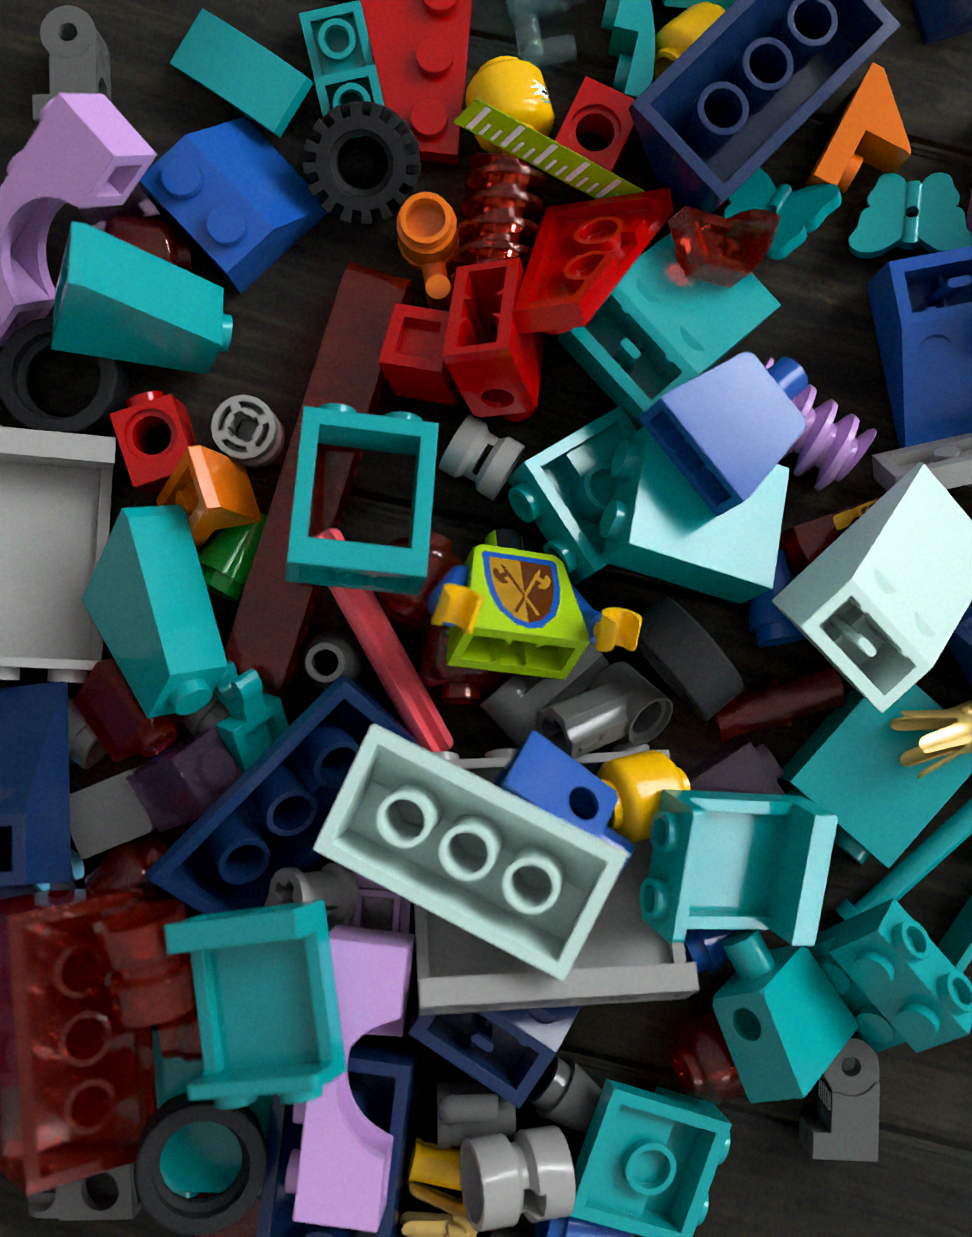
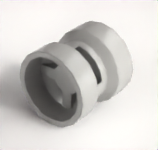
M249 395L232 396L222 402L213 414L211 431L215 443L221 451L230 458L240 461L245 467H264L276 460L283 450L285 441L283 425L269 406L257 397Z
M470 413L449 443L438 468L454 478L462 476L468 478L475 483L477 492L493 501L513 471L525 446L509 436L498 438L489 432L486 422ZM490 445L493 446L491 452L484 461L481 469L479 470V472H477L476 469L483 460Z

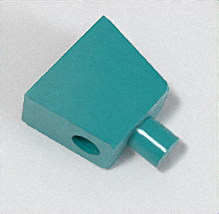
M739 929L722 941V946L736 972L715 993L712 1007L750 1103L805 1098L859 1028V1025L807 947L791 945L769 950L759 930Z

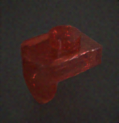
M685 206L671 217L667 223L676 247L675 258L680 268L684 271L685 277L732 288L751 274L762 262L773 243L781 217L777 213L767 210L752 209L725 218Z

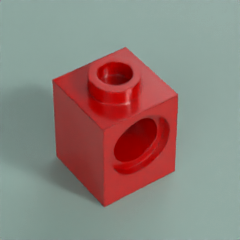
M585 76L555 141L615 174L636 131L628 109L635 99ZM587 133L598 134L606 140L608 147L600 151H590L582 147L577 139ZM564 182L566 185H568V186H570V187H572V188H574V189H576V190H579V189H577V188H575V187H573V186L567 184L566 182Z
M394 304L378 363L395 396L455 406L459 389L442 358L449 311Z
M148 391L129 398L125 402L127 408L110 413L109 415L133 488L152 495L161 492L187 447L197 446L198 443L186 406L171 393L163 395L162 391ZM168 425L171 431L169 445L164 451L149 455L145 447L148 433L157 426Z

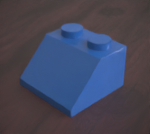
M245 117L186 134L156 161L139 181L163 213L240 294L328 214L321 207L323 203L317 195L313 196L308 188L309 184Z

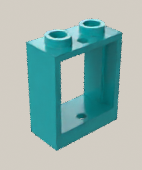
M326 403L318 408L304 406L287 557V582L419 596L427 577L439 423L423 421L419 416L409 412H390L384 416L357 413L354 408L339 403ZM317 444L416 456L408 548L308 537Z

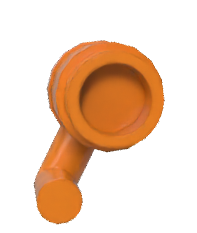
M419 192L404 202L397 215L398 247L403 259L411 267L422 271L429 306L432 309L445 310L450 306L452 298L451 284L448 279L446 266L454 260L459 249L457 218L453 208L441 196L432 192Z

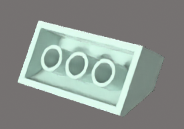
M376 724L370 726L313 847V850L563 982L628 855L627 852Z

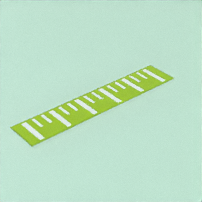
M477 98L453 121L457 125L595 199L645 192L643 189Z

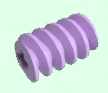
M770 357L763 365L766 370L774 364V359ZM809 384L801 394L792 400L793 404L806 419V429L782 459L793 451L798 454L793 472L798 477L813 466L819 468L814 488L820 491L835 480L837 482L841 481L854 468L873 442L877 431L874 428L868 429L855 438L860 420L853 413L846 415L834 424L838 404L833 399H829L815 409H812L817 390Z

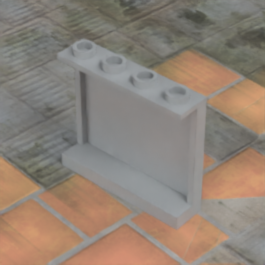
M0 427V680H20L21 667L48 668L47 681L88 683V670L103 671V638L81 599L109 538L116 437Z
M624 743L613 747L611 752L586 753L574 760L596 776L603 763L615 758L647 751L650 748L648 744L635 745ZM496 749L487 752L485 758L459 759L457 753L447 751L432 753L491 783L517 749ZM669 749L656 750L658 752L665 754L670 759ZM651 838L634 842L635 849L624 870L616 878L564 982L414 903L419 1016L686 999L699 991L696 962H686L684 942L668 943L641 919L642 912L639 894L643 881L648 877L653 847Z

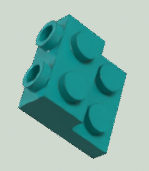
M621 405L526 460L507 478L512 486L508 492L512 509L524 522L529 523L534 520L547 540L543 546L544 554L555 555L562 560L567 575L569 574L575 585L609 564L602 562L606 538L600 535V523L607 504L613 499L617 478L611 475V463L619 443L623 439H629L638 431Z
M895 898L817 933L815 946H805L810 950L859 1025V1028L856 1030L857 1033L873 1048L875 1053L905 1042L918 1053L969 1035L972 1028L971 982L952 965L931 941L925 929L909 916Z
M606 1079L574 1168L575 1205L572 1214L569 1216L643 1237H693L696 1226L701 1225L706 1217L709 1205L708 1191L717 1166L724 1162L729 1152L732 1123L714 1103L658 1086L655 1093Z

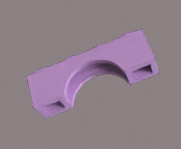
M58 93L41 110L39 115L40 123L25 148L18 152L7 166L8 175L0 186V347L5 346L13 333L32 320L45 318L54 306L55 288L47 265L46 242L50 225L59 209L66 202L78 208L123 205L157 156L155 151L104 94Z
M336 925L329 932L347 1071L323 1086V1095L321 1097L294 1104L293 1122L304 1124L301 1149L292 1150L286 1174V1193L296 1194L293 1221L377 1232L387 1202L394 1136L374 1125L356 1104L348 1081V1059L352 1045L363 1034L379 1025L401 1018L409 1000L416 934Z

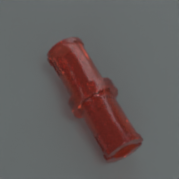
M831 666L823 671L779 683L776 678L763 682V689L735 697L717 712L713 719L722 742H725L730 738L776 725L778 730L792 727L793 719L836 706H845L846 697L840 677L836 669Z

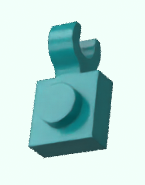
M227 661L228 667L216 686L214 693L228 709L230 715L215 726L232 778L238 779L289 726L281 698L263 692L262 682L257 671L250 668L238 676L234 662Z

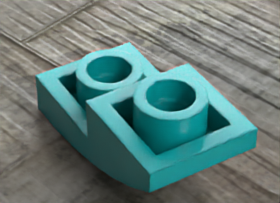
M356 0L299 13L322 116L324 117L328 110L349 102L368 101L385 106L361 1Z
M607 0L601 28L613 30L608 55L619 57L612 88L637 99L652 84L655 27L651 0Z
M203 8L169 62L184 76L225 100L239 113L279 138L314 84L307 76L280 57Z

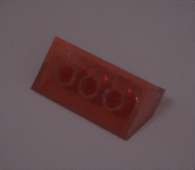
M140 888L47 890L0 899V1171L26 1196H31L136 1162L138 1139L149 1117L157 1110L143 892Z

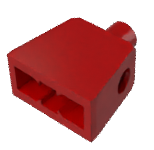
M520 257L456 268L442 358L472 415L480 418L502 415L508 421H522L529 418L538 406L543 359L542 336L540 332L519 335L512 312L525 274ZM493 320L498 330L497 335L493 332L491 328V323Z

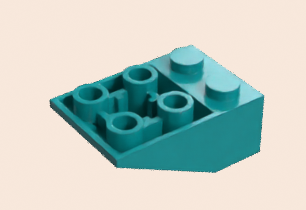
M690 217L637 258L586 326L574 327L567 332L559 334L557 341L617 406L621 405L632 423L640 430L644 425L638 419L639 416L669 391L711 370L773 314L781 304L705 221L699 226Z

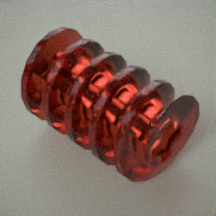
M478 153L469 156V164L473 168L466 175L465 189L469 195L462 200V214L466 220L458 227V239L463 245L455 250L454 263L459 267L520 257L521 262H529L533 249L520 244L519 238L537 236L539 225L522 217L525 213L541 211L543 201L537 196L526 193V190L544 187L546 175L539 170L531 168L522 160L503 154ZM456 272L451 275V287L454 286Z

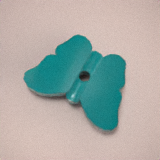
M759 167L729 197L730 205L724 211L723 233L727 244L733 249H744L753 244L754 247L765 251L768 258L782 260L805 242L807 233L816 230L824 219L841 205L842 196L840 189L835 184L826 183L811 185L794 192L788 184H781L776 189L769 175Z
M938 172L928 176L923 183L920 181H909L906 183L905 179L899 174L887 173L880 176L875 187L867 197V208L861 212L858 226L848 239L850 253L857 258L871 259L882 256L895 247L908 251L923 247L930 253H937L972 246V235L966 227L965 212L958 207L960 195L953 184L952 177L947 173ZM910 213H913V214H916L917 216L911 218V217H908L907 215L910 214Z

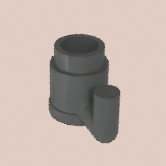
M437 1081L438 1149L461 1147L462 1141L465 1138L502 1133L508 1140L514 1139L516 1134V1106L479 1081Z

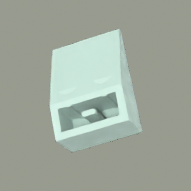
M919 461L771 601L844 679L883 713L934 666L972 601V520L926 465Z

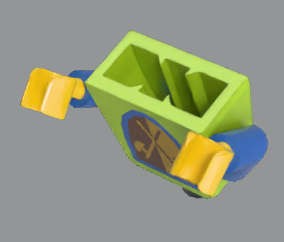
M501 528L489 533L485 538V544L473 547L464 565L451 567L427 599L428 612L433 616L431 623L438 626L442 624L450 626L446 653L448 666L561 680L567 678L589 643L595 645V648L601 652L611 651L614 645L624 647L628 651H636L642 617L628 609L611 607L603 609L602 612L593 610L574 585L570 583L563 561L555 555L524 551L521 534L511 528Z

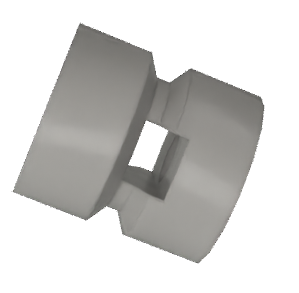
M549 1125L519 1130L515 1134L513 1142H510L502 1133L469 1137L462 1141L459 1160L461 1190L467 1217L476 1232L514 1226L517 1224L522 1213L532 1223L564 1218L572 1214L576 1190L574 1168L568 1144L559 1127Z

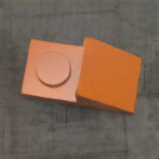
M874 62L871 63L854 89L803 188L823 183L835 184L840 189V192L845 193L862 162L887 174L896 173L911 155L910 143L884 67Z
M202 445L187 447L156 499L158 506L181 504L187 514L197 553L214 530L254 524L261 520V514L244 464Z

